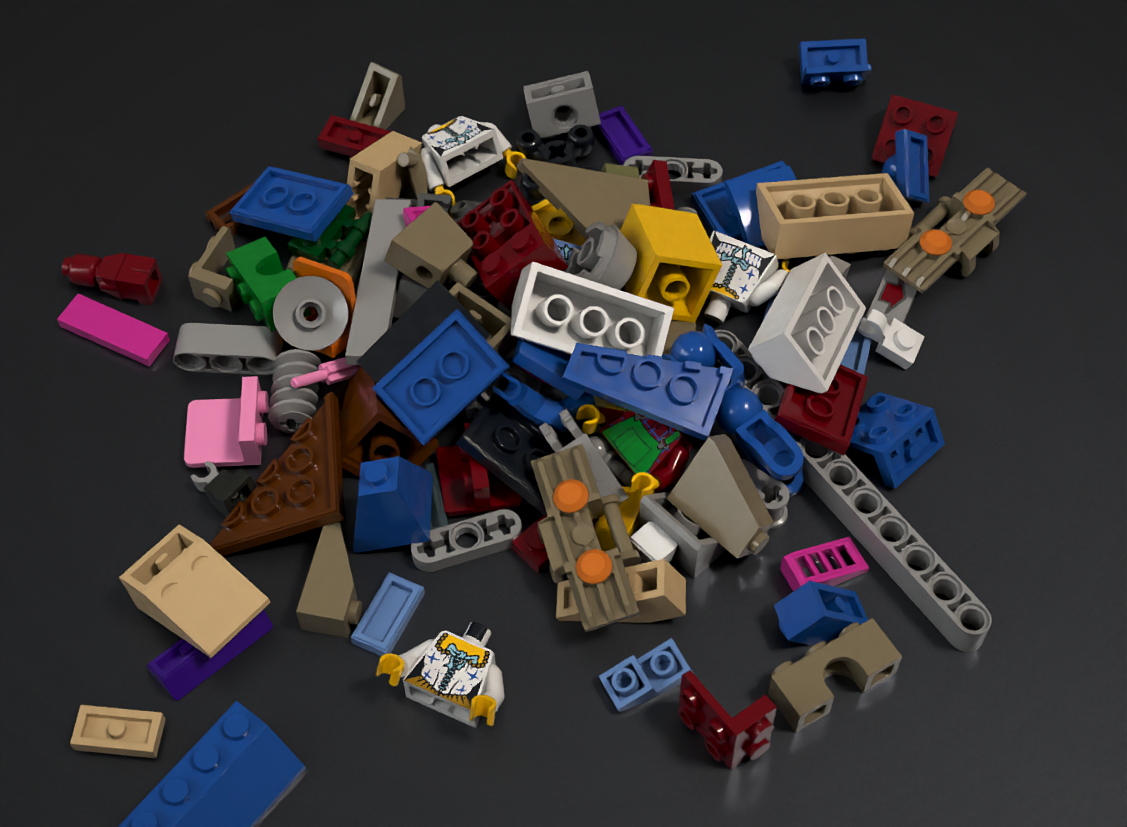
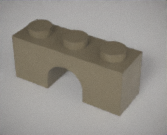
M873 618L861 625L855 622L844 628L838 638L826 644L822 641L811 647L806 652L805 657L795 663L787 661L778 666L771 674L767 694L795 733L830 713L835 696L824 681L826 677L836 674L847 676L864 693L895 675L902 655Z

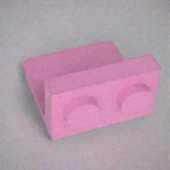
M258 376L242 377L241 398L194 400L189 403L184 461L188 467H206L204 465L206 461L212 462L216 467L261 465L262 446L267 445L266 423H263V417L269 411V398L267 391H261Z

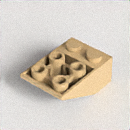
M180 524L119 577L138 609L210 658L271 603L268 597L204 539Z

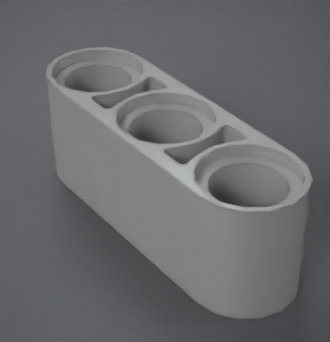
M186 323L179 329L173 363L180 369L191 372L272 375L275 370V359L282 353L284 339L277 330L271 332L266 326Z

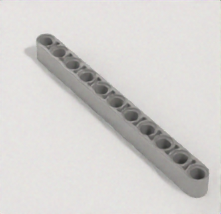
M716 330L715 333L719 340L728 346L744 366V377L748 380H745L743 388H747L755 393L761 403L771 404L762 405L763 410L765 409L774 420L784 388L777 380L769 378L762 367L756 364L752 354L733 333L726 330ZM717 359L713 368H719L723 365ZM787 431L802 450L804 457L802 468L803 480L952 646L963 652L978 650L983 644L992 622L991 614L984 604L845 454L842 455ZM809 455H815L820 458H812ZM833 482H841L845 486H839ZM857 509H865L870 513H862ZM883 537H891L896 542L887 541ZM909 565L919 566L923 571L913 570ZM935 594L945 595L949 600H941ZM962 623L973 625L977 631L966 629Z

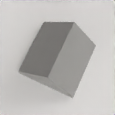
M671 491L644 495L640 501L639 529L647 522L652 521L676 541L677 549L672 559L693 578H696L727 550L667 500Z

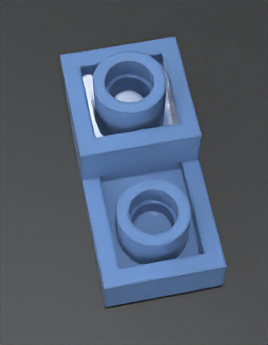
M670 638L638 659L634 655L628 657L599 675V678L618 711L622 712L680 685L681 675L688 670L693 671L674 640Z

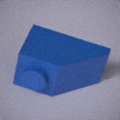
M810 580L774 605L779 617V628L788 641L808 645L836 639L840 632L848 625L855 622L861 625L868 621L855 591Z

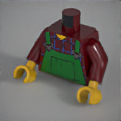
M586 404L578 409L576 420H590L583 423L582 432L592 434L598 424L603 427L599 431L635 475L632 477L630 491L634 492L637 489H643L640 500L644 495L653 494L654 491H661L680 480L690 456L689 452L692 449V444L681 431L618 405L597 409L593 405Z

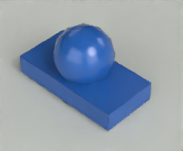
M907 129L896 131V154L885 161L882 173H888L907 202L918 205L928 203L927 135Z

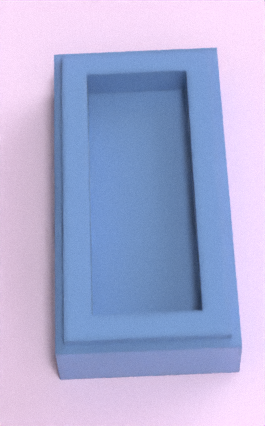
M389 572L350 637L352 644L379 656L391 653L425 594L424 587Z

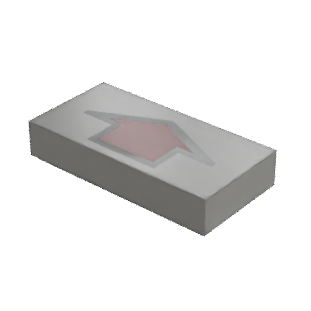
M886 270L866 315V319L870 311L874 309L886 317L887 323L895 318L904 324L917 290L889 270Z

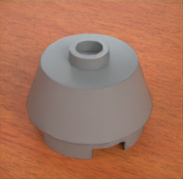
M597 221L585 230L586 234L590 236L581 249L573 248L567 263L566 273L620 290L633 273L637 260V251L616 225L607 226Z

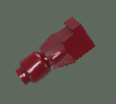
M127 252L104 256L103 260L98 256L77 253L73 257L67 256L62 264V275L65 278H69L72 284L93 288L99 286L100 290L121 300L126 298L138 300L140 304L150 306L163 280L155 258L127 254Z

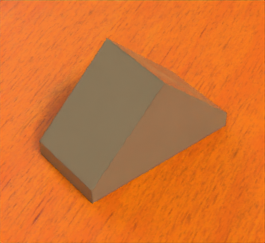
M371 62L350 120L386 130L405 109L402 76L377 63Z

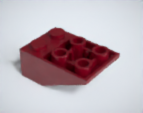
M512 179L501 188L495 190L490 197L475 209L467 212L457 222L459 227L473 241L474 246L470 255L485 288L510 311H512V303L521 271L528 264L536 262L560 271H565L568 268L557 244Z

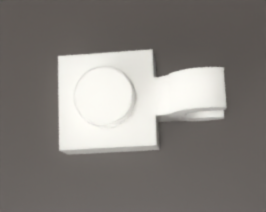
M874 309L870 311L867 319L862 318L857 329L863 336L879 343L876 348L877 353L905 370L913 365L925 337L895 318L887 323L886 317Z

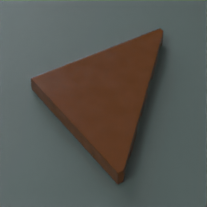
M333 392L326 394L323 398L325 403L312 419L308 417L291 437L290 441L292 444L278 461L274 458L256 480L257 487L244 503L239 501L221 523L222 530L209 544L221 556L345 520L338 398Z

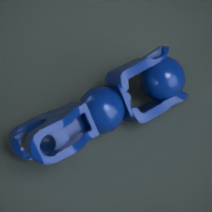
M705 323L702 332L688 331L680 334L673 342L670 354H662L663 359L683 363L685 360L702 363L701 366L714 367L718 359L724 367L734 368L717 412L716 420L722 429L729 434L736 435V442L744 451L749 461L757 466L759 470L778 480H787L794 477L793 482L786 486L789 490V497L796 495L803 486L802 468L804 457L802 450L787 430L774 421L765 409L763 410L759 397L749 389L743 388L745 386L744 366L724 342L719 340L714 329Z

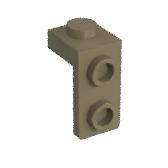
M222 226L217 235L210 238L206 250L199 261L192 264L188 273V280L194 298L202 300L208 306L214 308L221 307L232 311L239 301L233 279L219 274L228 260L226 253L235 249L231 230L228 227Z

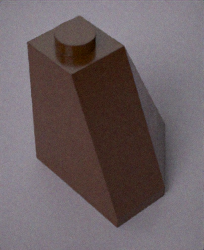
M362 367L348 381L339 419L342 468L360 477L361 463L398 456L420 466L439 447L436 437L426 446H423L372 389L377 383Z

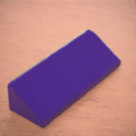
M263 609L212 658L184 639H180L148 663L146 667L174 700H180L273 628V624Z

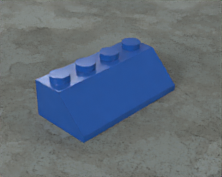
M236 701L118 827H254L306 768L266 723Z

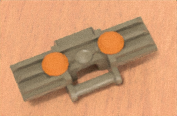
M987 167L960 193L956 192L952 199L947 196H942L938 199L936 207L913 228H910L908 240L883 262V267L921 293H924L957 261L962 265V276H969L976 267V255L984 249L986 254L991 255L998 248L1000 232L995 225L1022 201L1027 193ZM943 218L948 219L947 223L939 230L933 229Z
M583 443L532 460L533 471L548 515L538 522V535L541 543L545 545L550 560L549 569L555 583L562 582L564 580L563 575L567 574L585 632L639 615L640 612L624 567L638 564L641 558L639 552L633 550L619 509L622 504L620 497L617 494L600 497ZM604 514L616 547L605 552L601 550L592 522L594 518Z

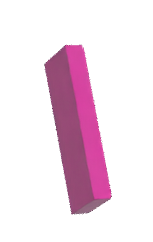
M77 294L57 318L60 327L149 367L170 341L167 332L81 294Z

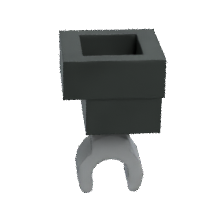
M206 461L204 465L209 475L199 478L193 474L191 479L199 491L206 493L213 508L227 517L239 501L244 503L256 488V485L251 475L242 469H239L234 475L225 469L219 473L212 462Z

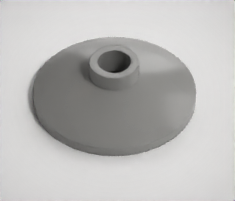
M317 276L296 278L286 284L275 299L273 306L274 324L280 336L290 345L307 351L321 350L332 345L343 334L348 321L347 302L339 288L324 278ZM307 308L316 309L318 312L317 319L307 321L303 315L304 311Z

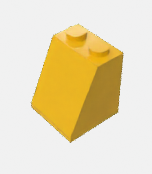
M632 203L620 230L637 251V260L633 273L625 283L626 292L673 307L674 311L671 320L695 323L722 267V263L696 213Z

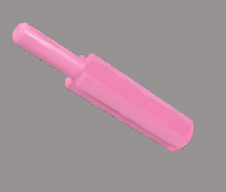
M340 358L320 364L318 371L293 377L291 385L296 389L317 382H326L327 385L351 379L361 366L347 365L346 358Z

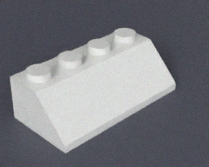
M825 252L790 270L748 350L756 364L762 367L769 378L822 394L828 391L866 307Z
M531 262L521 271L513 299L511 336L572 355L576 343L625 350L627 354L645 357L647 354L662 356L674 308L536 262Z

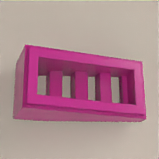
M849 536L782 557L780 570L794 592L809 580L836 586L868 572L869 567ZM846 550L854 564L847 566L840 552ZM832 556L839 569L834 570L827 558ZM816 562L821 563L825 573H820L815 565ZM807 567L812 576L807 577L802 568Z

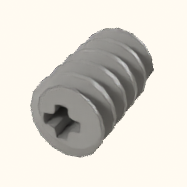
M300 349L288 350L279 354L274 362L275 370L272 377V395L269 403L268 419L276 429L285 433L295 434L308 417L312 419L317 413L315 406L318 402L316 393L319 390V383L296 389L291 385L293 377L319 370L318 366L322 364L320 358L309 351Z

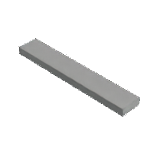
M375 199L345 354L347 365H359L356 361L392 325L401 272L387 264L384 260L391 240L406 228L403 208L411 207L410 200Z

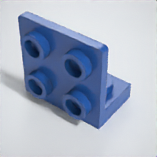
M878 392L860 407L849 447L874 455L884 485L896 489L941 449L945 442L933 408Z

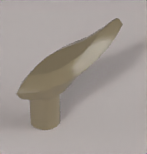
M410 147L408 153H400L398 155L397 163L402 167H408L410 184L416 199H418V193H427V173L421 156L415 149Z

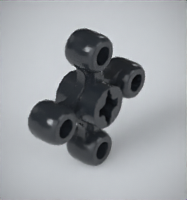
M579 124L573 126L568 132L566 142L553 140L544 145L540 135L532 129L522 130L515 138V151L523 153L526 159L599 171L593 165L585 164L579 166L575 161L577 156H586L594 148L593 131L586 125ZM524 173L520 181L521 193L528 201L537 202L542 200L544 196L538 191L540 187Z

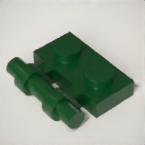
M345 204L316 242L293 237L288 243L289 253L318 263H322L328 256L331 257L327 261L329 267L340 270L344 263H349L356 253L355 248L360 241H365L368 238L373 214L365 211L360 219H355V208ZM343 234L347 235L343 241H339Z

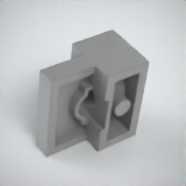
M588 71L524 86L532 128L541 138H556L561 133L569 132L573 126L579 124L586 125L589 128L601 124ZM562 106L570 107L565 112L556 111L558 108Z

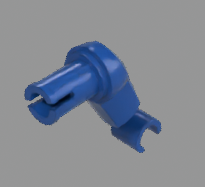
M507 373L502 374V376L508 379V386L505 390L500 391L493 386L494 393L506 399L513 408L527 419L540 426L547 423L555 432L559 433L570 431L562 423L559 413L567 409L573 419L576 420L578 409L586 404L597 406L600 404L597 396L584 392L578 400L570 396L562 401L554 400L536 392Z

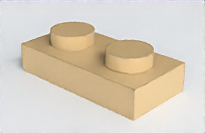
M80 705L70 745L77 751L156 758L166 719L163 713Z

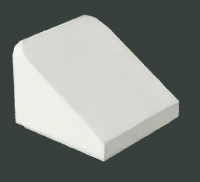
M652 521L647 522L630 537L633 550H637L641 558L638 564L665 559L670 563L677 549L676 541Z

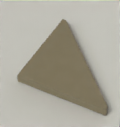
M524 158L517 164L518 170L522 174L526 173L540 187L538 191L557 210L561 208L575 223L573 227L586 240L590 235L586 234L585 230L593 223L600 221L607 226L616 225L621 230L632 203L650 206L648 180Z

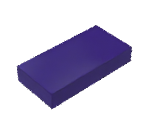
M622 105L599 113L601 124L594 125V128L620 165H624L625 161L633 156H653V149Z

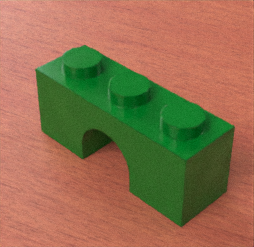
M263 237L227 252L226 255L230 267L225 269L228 278L233 279L235 288H238L245 305L249 304L256 321L263 320L270 331L273 332L277 330L273 319L275 299L281 289L296 279V276L290 268L283 271L277 251L268 239ZM310 308L304 311V318L312 315Z

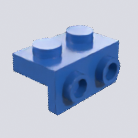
M866 39L800 42L798 46L801 84L811 83L812 87H825L830 85L831 82H843L846 86H855L866 81L872 72L871 64H868Z

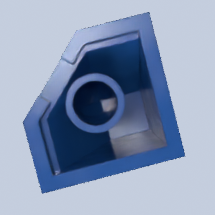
M399 456L361 463L353 541L355 553L430 541L433 484L431 472Z

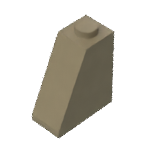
M725 434L708 437L667 497V500L736 558L752 553L756 555L768 543L770 536L767 535V532L774 522L731 439Z

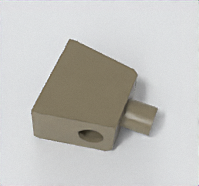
M436 202L391 240L384 260L390 266L428 289L437 280L444 284L449 279H452L455 283H460L468 289L479 275L476 270L466 263L474 246L473 241Z

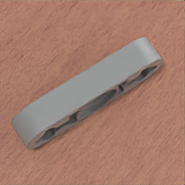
M633 156L624 163V166L638 167V171H642V174H644L653 160L667 161L668 171L674 170L682 175L677 179H670L672 192L693 193L722 182V167L718 162L711 159ZM688 173H692V178H688ZM704 174H708V175H710V178H709V179L703 178V177H704L703 175H704Z
M501 509L430 530V541L411 544L413 562L418 569L425 572H433L512 548L511 541L522 533L521 519L515 512ZM505 524L510 529V533L503 535V532L498 530V526ZM487 528V536L489 535L490 539L489 541H485L483 529ZM464 533L474 534L478 538L477 543L470 548L460 547L456 540ZM448 539L451 550L449 553H447V548L444 544V541ZM431 546L432 550L435 551V556L428 557L424 553V548Z

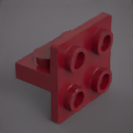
M464 423L465 430L470 423ZM458 445L437 448L446 516L521 506V496Z

